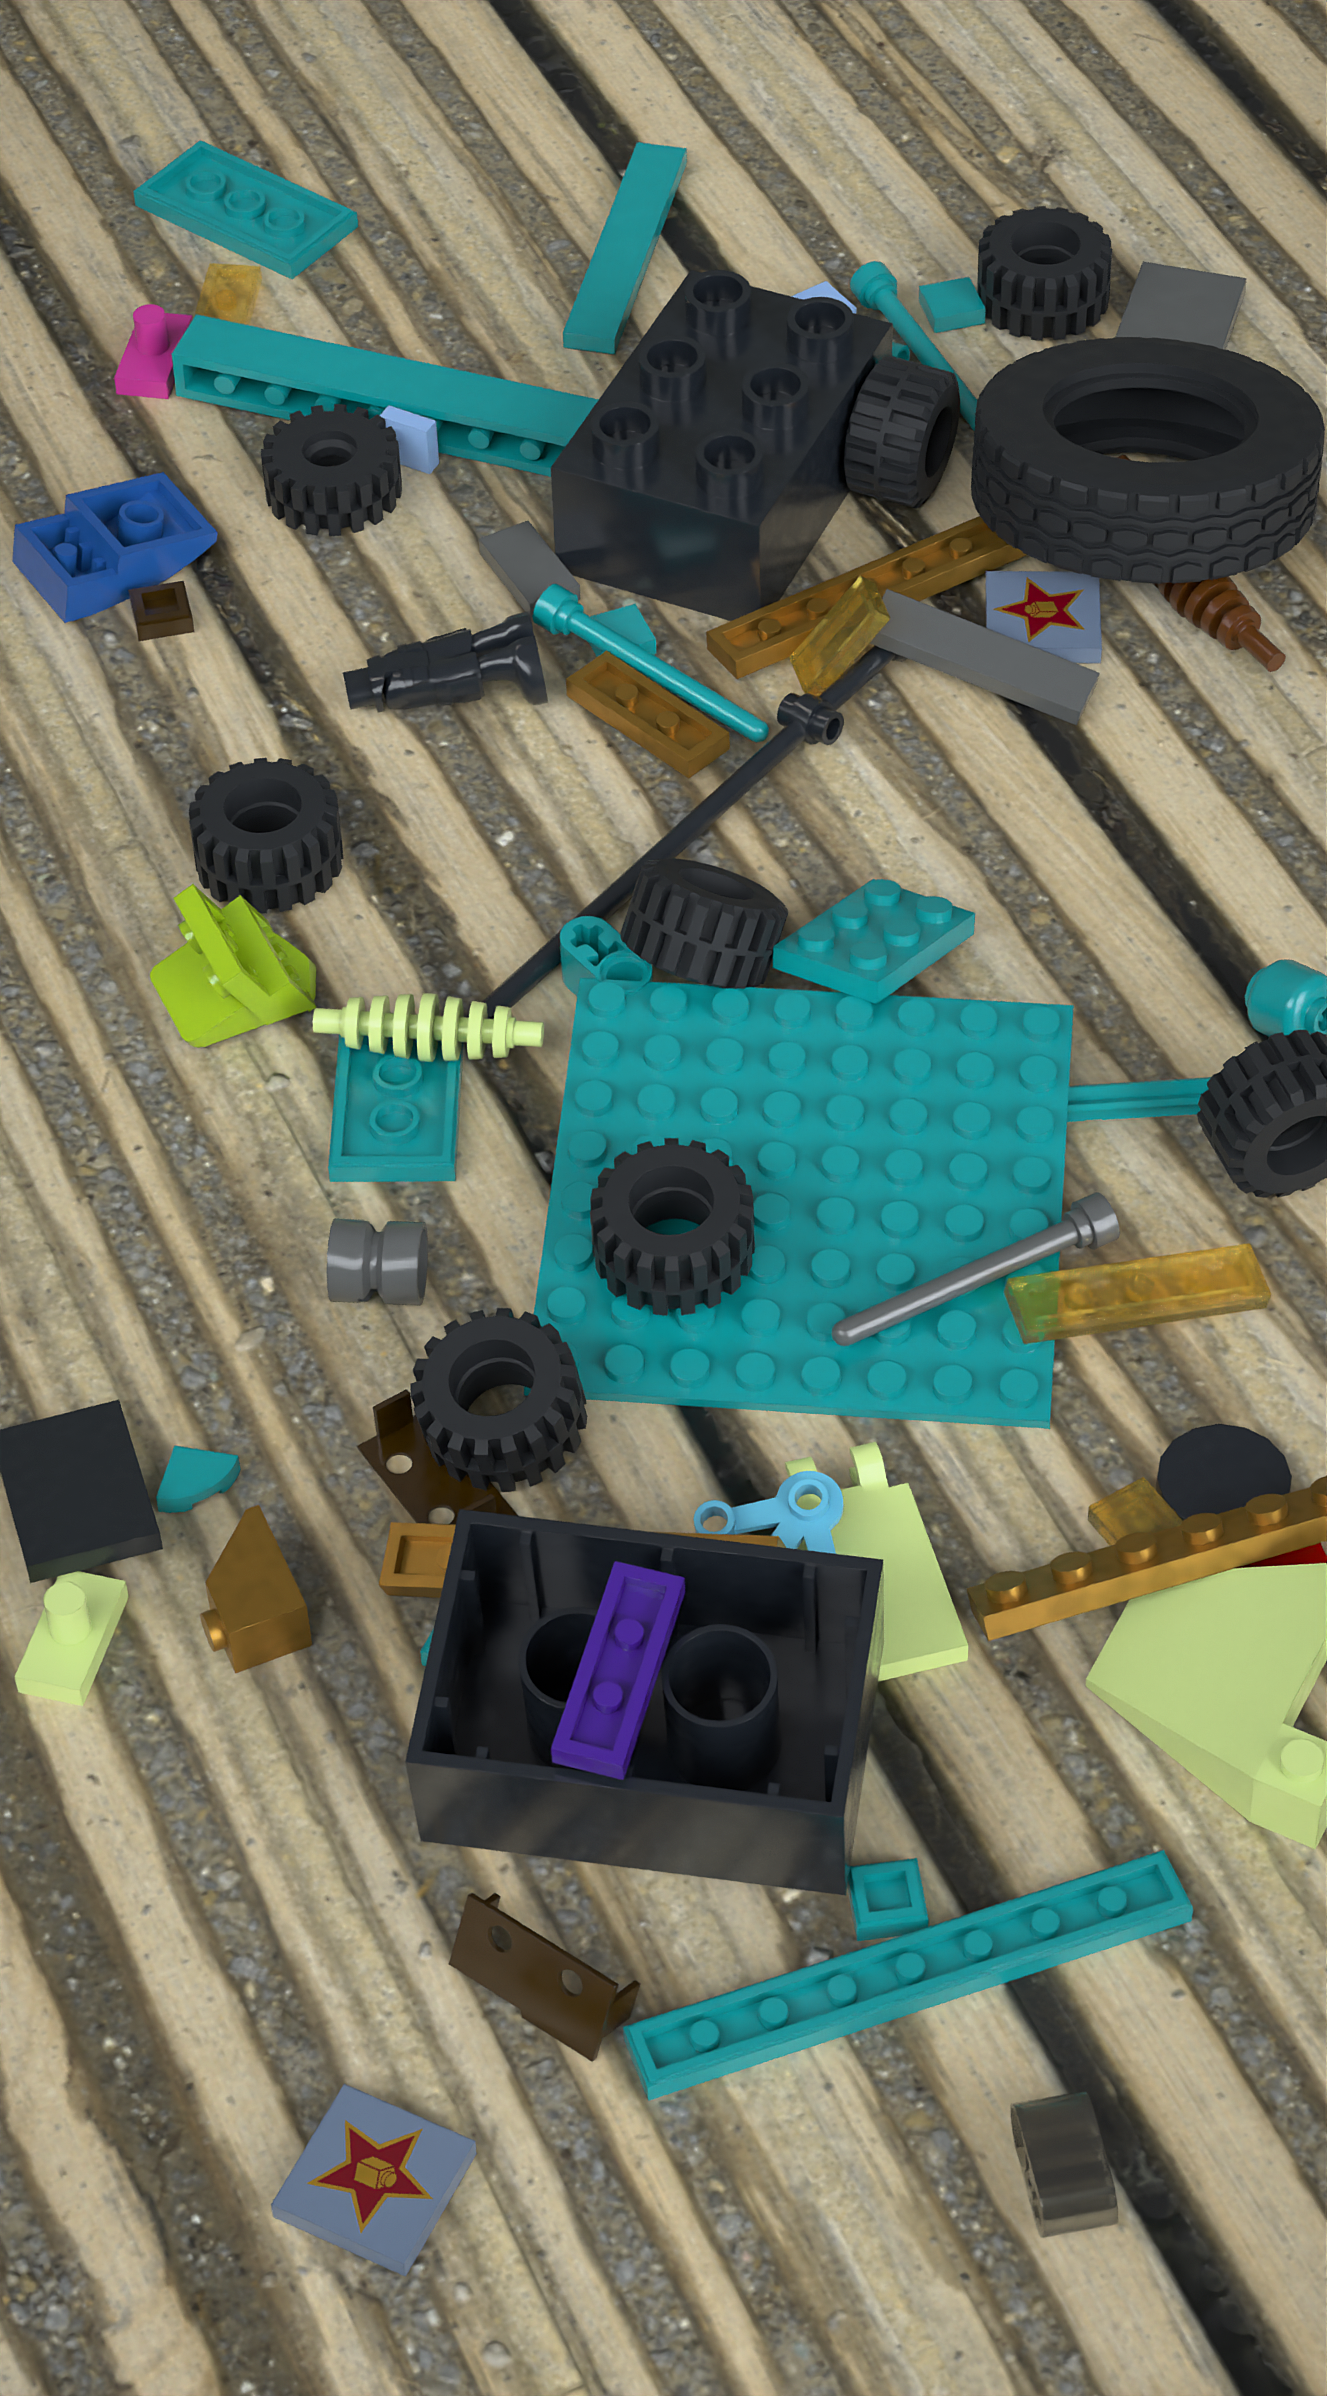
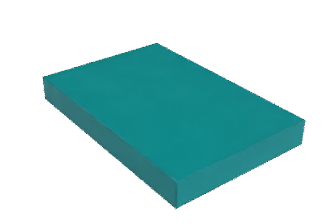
M339 1034L328 1163L330 1182L456 1181L464 1042H462L458 1060L444 1061L442 1041H438L434 1061L426 1062L419 1061L417 1039H413L411 1055L409 1059L394 1055L393 1038H388L385 1054L370 1051L369 1036L363 1037L360 1049L346 1047L345 1038H342Z

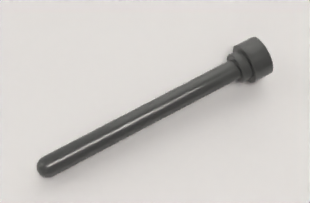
M1095 1192L1072 1203L1071 1211L1064 1213L1062 1222L838 1321L832 1328V1338L840 1346H849L1072 1245L1079 1249L1088 1246L1090 1249L1095 1250L1119 1238L1120 1229L1116 1215L1108 1200L1101 1193Z

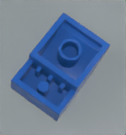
M162 472L67 494L63 514L16 524L14 528L12 562L62 621L67 623L94 615L130 599L128 590L158 585L170 578L217 542L218 532L166 474Z

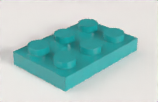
M872 879L773 946L772 968L877 1004L974 935L975 913L953 906L949 900L942 897H926L902 889L898 883L891 880Z

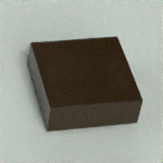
M184 581L128 590L139 641L194 632L193 618Z

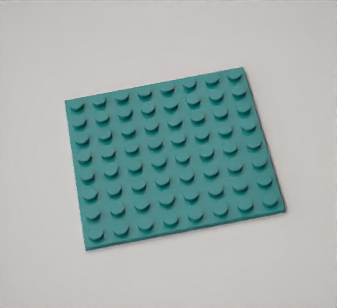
M580 978L534 1315L538 1316L541 1327L550 1323L559 1331L562 1343L567 1342L576 1364L586 1400L1050 1429L1060 1251L849 1346H840L835 1343L832 1338V1328L838 1321L1062 1221L1074 1005L888 995L879 1003L874 1004L843 992L755 987L726 989L701 984L649 982L643 989L625 994L624 989L634 988L644 981L603 979L604 982L599 983L593 978ZM664 1138H678L679 1145L689 1146L692 1140L706 1143V1152L710 1154L717 1149L721 1150L729 1156V1166L739 1165L746 1174V1185H751L753 1193L755 1253L752 1254V1267L748 1276L741 1275V1286L733 1295L721 1292L720 1304L708 1309L704 1303L695 1305L694 1314L682 1316L680 1308L668 1309L667 1316L653 1314V1306L647 1304L641 1310L627 1305V1293L616 1297L607 1288V1278L600 1279L596 1270L595 1257H593L590 1198L592 1189L598 1188V1176L605 1167L615 1169L614 1158L622 1152L626 1151L634 1155L638 1153L637 1145L651 1141L653 1147L665 1145ZM667 1219L656 1222L646 1229L659 1234L676 1235L689 1232L700 1225L683 1219ZM524 1386V1396H528L531 1389Z

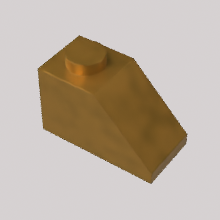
M260 1505L247 1508L205 1582L210 1610L200 1613L202 1626L212 1651L216 1652L224 1649L235 1673L312 1646L307 1605Z

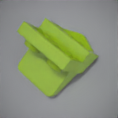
M194 884L173 897L185 918L178 926L187 943L156 964L150 972V979L181 1037L189 1045L197 1048L207 1047L308 1010L310 1012L317 1007L314 1003L316 997V965L304 953L276 934L268 920L241 895L222 909Z

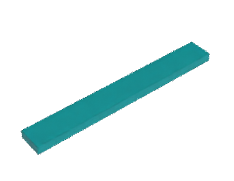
M1162 1850L624 2026V2042L647 2099L650 2101L1192 1921L1193 1906L1165 1851Z

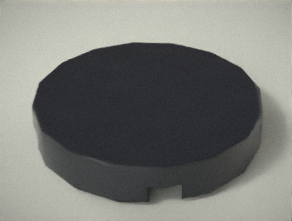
M1215 1424L1193 1428L1171 1442L1160 1457L1156 1495L1162 1513L1172 1524L1173 1519H1175L1181 1525L1186 1518L1196 1514L1213 1513L1217 1515L1244 1507L1248 1501L1260 1495L1290 1493L1292 1475L1285 1456L1268 1438L1245 1427Z

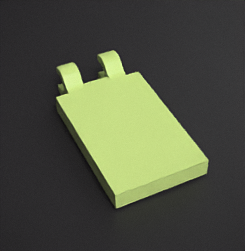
M876 1442L850 1447V1455L855 1466L849 1468L853 1487L840 1489L844 1503L843 1514L839 1523L830 1532L836 1554L884 1559V1646L878 1682L968 1661L969 1645L909 1483L888 1486L883 1459ZM812 1457L785 1462L788 1477L803 1471L817 1472ZM807 1494L801 1496L796 1504L802 1509L810 1510L816 1508L821 1503V1499L817 1495ZM804 1540L798 1549L807 1550Z

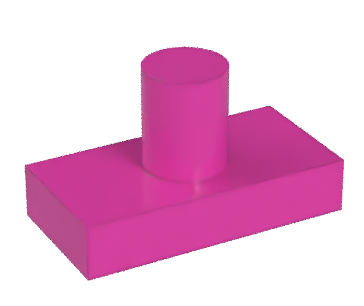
M155 304L142 305L133 312L134 329L114 376L116 394L169 399L175 383L172 352L192 322V315L165 313L162 307Z

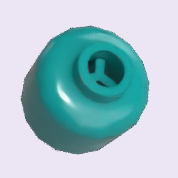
M1283 959L1262 968L1251 978L1245 993V1004L1248 1018L1254 1029L1268 1037L1281 1032L1284 1035H1289L1294 1030H1307L1309 1034L1318 1031L1327 1035V976L1294 960Z

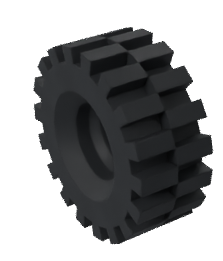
M334 404V411L326 412L323 410V405L312 406V414L304 416L300 410L289 414L290 424L280 420L273 426L274 435L266 434L263 440L264 449H261L266 501L268 507L272 506V514L278 520L285 517L286 526L296 530L303 524L305 525L306 534L317 536L321 528L329 529V536H341V528L350 527L353 533L363 531L364 521L369 520L373 525H376L384 520L383 510L392 513L396 508V498H401L402 494L398 440L396 441V432L392 426L386 428L385 419L378 414L369 419L368 410L358 406L354 413L347 412L345 404Z

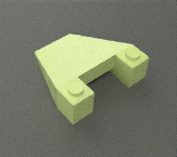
M1327 1563L1233 1568L1129 1599L1086 1678V1687L1249 1822L1316 1849L1327 1828V1741L1296 1729L1293 1725L1327 1661Z

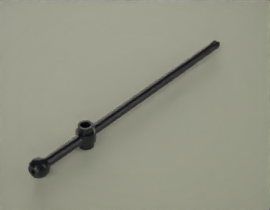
M874 645L818 697L810 693L803 694L802 696L795 693L786 695L777 711V721L784 728L573 919L593 916L607 921L632 898L641 867L645 862L655 859L676 858L803 741L811 745L818 742L825 745L833 744L839 738L844 725V717L837 710L890 661L902 662L908 658ZM561 930L482 1001L487 1005L488 1019H494L497 1005L512 1008L561 963Z

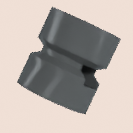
M333 1219L327 1251V1290L330 1302H368L373 1293L378 1292L385 1304L422 1305L425 1296L428 1268V1235L425 1222L388 1221L381 1232H376L374 1226L364 1219Z

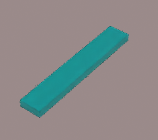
M636 143L563 330V348L606 354L616 353L687 165V148Z

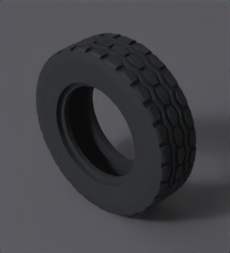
M1153 337L1098 338L1070 344L1065 343L1045 348L1042 351L1033 352L1017 359L1013 364L1007 365L996 373L980 393L975 413L971 496L981 519L992 532H996L999 538L1015 549L1018 548L1024 554L1061 569L1116 581L1124 580L1137 583L1159 584L1161 582H1199L1201 580L1233 576L1240 572H1247L1266 565L1271 560L1278 559L1289 552L1294 545H1297L1310 530L1316 514L1317 495L1320 486L1319 481L1325 438L1324 421L1317 404L1308 392H1305L1303 387L1289 376L1283 375L1281 371L1261 361L1258 362L1251 357L1230 350H1223L1215 346L1195 342ZM1123 452L1154 453L1190 461L1142 462L1115 458L1103 454Z

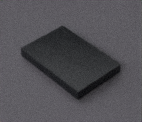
M119 1400L0 1429V1474L30 1583L163 1549L160 1531Z

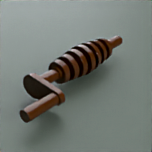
M1120 455L1117 457L1121 459L1130 460L1126 455ZM1229 576L1213 580H1201L1199 582L1153 583L1159 588L1165 600L1170 603L1171 607L1181 617L1186 618L1188 622L1202 629L1204 633L1213 639H1217L1227 649L1237 650L1243 647L1269 672H1274L1283 665L1286 658L1285 654L1259 631L1261 626L1260 615L1253 606L1249 605V601L1238 590Z

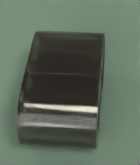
M1079 2091L1012 2103L1010 2106V2119L1015 2149L1040 2237L1046 2238L1117 2225L1118 2205L1115 2186L1088 2093L1086 2091Z

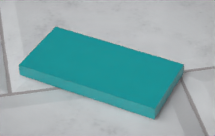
M201 140L133 191L135 206L289 279H294L358 227L356 211Z

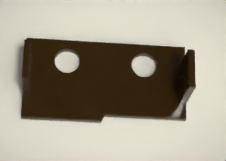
M407 1389L373 1406L376 1436L359 1444L357 1449L416 1523L431 1524L428 1521V1515L436 1508H447L453 1512L454 1518L449 1523L452 1525H456L459 1509L518 1516L491 1481L487 1490L474 1488L468 1473L459 1482L449 1475L445 1464L442 1466L437 1464L432 1457L429 1446H427L416 1415L413 1416L411 1396ZM404 1455L412 1461V1466L405 1473L394 1474L386 1468V1463L393 1456Z
M470 1893L467 1896L449 1965L520 2009L522 2018L591 2062L596 2060L602 2039L631 2017L641 1983L634 1980L616 1993L618 1983L499 1910L498 1905L501 1896L494 1893L483 1900L474 1893ZM493 1926H501L508 1931L512 1939L510 1950L502 1949L495 1943L492 1937ZM564 1970H571L579 1976L582 1982L581 1994L572 1993L565 1987L562 1980Z

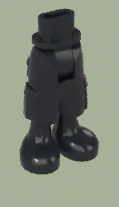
M529 612L511 615L502 623L475 634L471 633V629L463 628L441 636H434L423 643L417 641L398 645V649L392 650L382 657L376 655L366 659L368 665L366 668L343 672L350 710L376 705L377 713L384 712L383 703L385 702L392 710L411 709L435 704L444 706L453 703L481 700L485 696L483 683L501 680L514 682L529 704L540 705L548 703L540 656Z

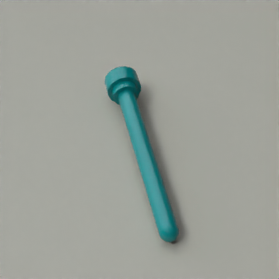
M872 261L862 265L851 278L850 289L864 307L877 311L880 310L890 323H893V328L921 364L949 371L956 375L960 393V414L975 431L976 397L897 298L896 278L882 262Z
M555 583L550 585L538 599L533 611L532 620L551 634L556 635L561 632L564 635H568L572 632L603 652L609 651L653 682L753 742H763L768 737L769 727L766 722L583 613L584 607L578 603V597L574 593Z

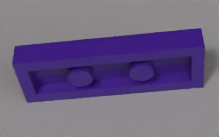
M618 1561L614 1562L551 1747L552 1763L624 1780L685 1594L684 1577Z

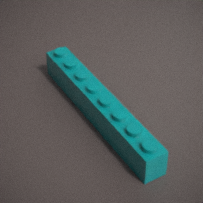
M198 314L195 315L172 352L176 396L286 420H290L289 414L299 410L304 416L312 414V406L323 405L324 412L334 411V404H345L349 413H354L357 406L367 409L369 419L377 414L380 415L390 405L435 420L439 453L550 477L551 466L599 400Z

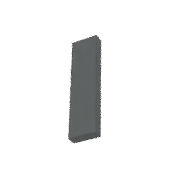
M889 589L886 590L866 628L863 640L1074 725L1078 724L1096 687L1100 674L1097 671Z

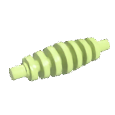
M423 993L418 1014H415L413 994L398 995L394 1013H390L389 997L384 995L373 997L370 1011H365L363 997H352L348 999L347 1006L342 1007V1010L315 1008L313 1014L314 1033L340 1034L342 1038H345V1045L349 1048L360 1049L363 1037L369 1036L370 1051L385 1054L388 1038L390 1037L393 1038L394 1055L409 1059L413 1039H417L419 1061L426 1062L434 1061L438 1041H442L444 1061H456L460 1056L462 1042H467L468 1058L472 1060L483 1059L486 1044H492L494 1058L508 1057L510 1048H514L515 1045L542 1047L544 1038L543 1022L516 1021V1017H512L511 1008L497 1005L494 1019H488L486 1003L472 1001L468 1018L464 1017L462 999L448 996L444 1015L440 1016L439 998L437 994Z

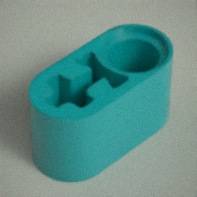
M593 916L578 917L566 923L561 929L562 980L565 986L576 996L578 994L580 978H593L599 983L604 982L603 979L644 981L634 988L624 989L625 994L637 992L643 989L649 982H653L652 965L630 950L622 942L621 934L601 918Z

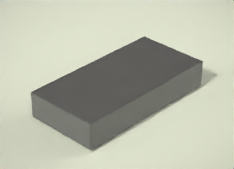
M528 520L479 538L481 556L524 611L529 612L530 618H532L538 599L552 584H559L577 595L578 600H580L579 583Z

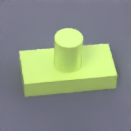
M80 1571L57 1577L55 1584L44 1595V1610L15 1674L19 1693L79 1706L84 1705L129 1598L126 1581Z

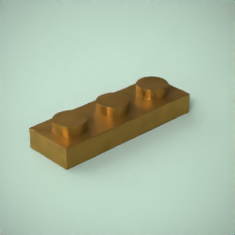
M605 651L566 678V693L569 698L688 779L730 750V732L609 651Z

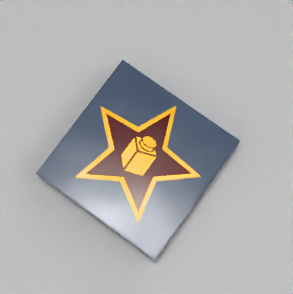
M986 571V628L1074 663H1101L1102 638L1098 577L1063 571Z
M344 2084L271 2203L273 2217L406 2277L477 2154L476 2143L470 2138Z

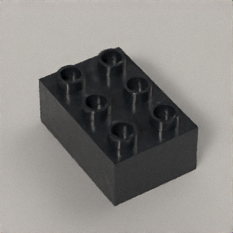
M690 270L551 466L556 556L572 576L728 621L735 620L779 601L851 490L846 482L844 450L849 421L856 399L866 378L883 357L892 356L893 323L853 313L845 303L834 298L811 297L803 300L750 286L743 276L732 271L711 270L701 273Z
M459 1509L405 1760L420 1841L846 1896L884 1646V1559ZM615 1561L685 1578V1594L624 1780L552 1763L551 1747Z

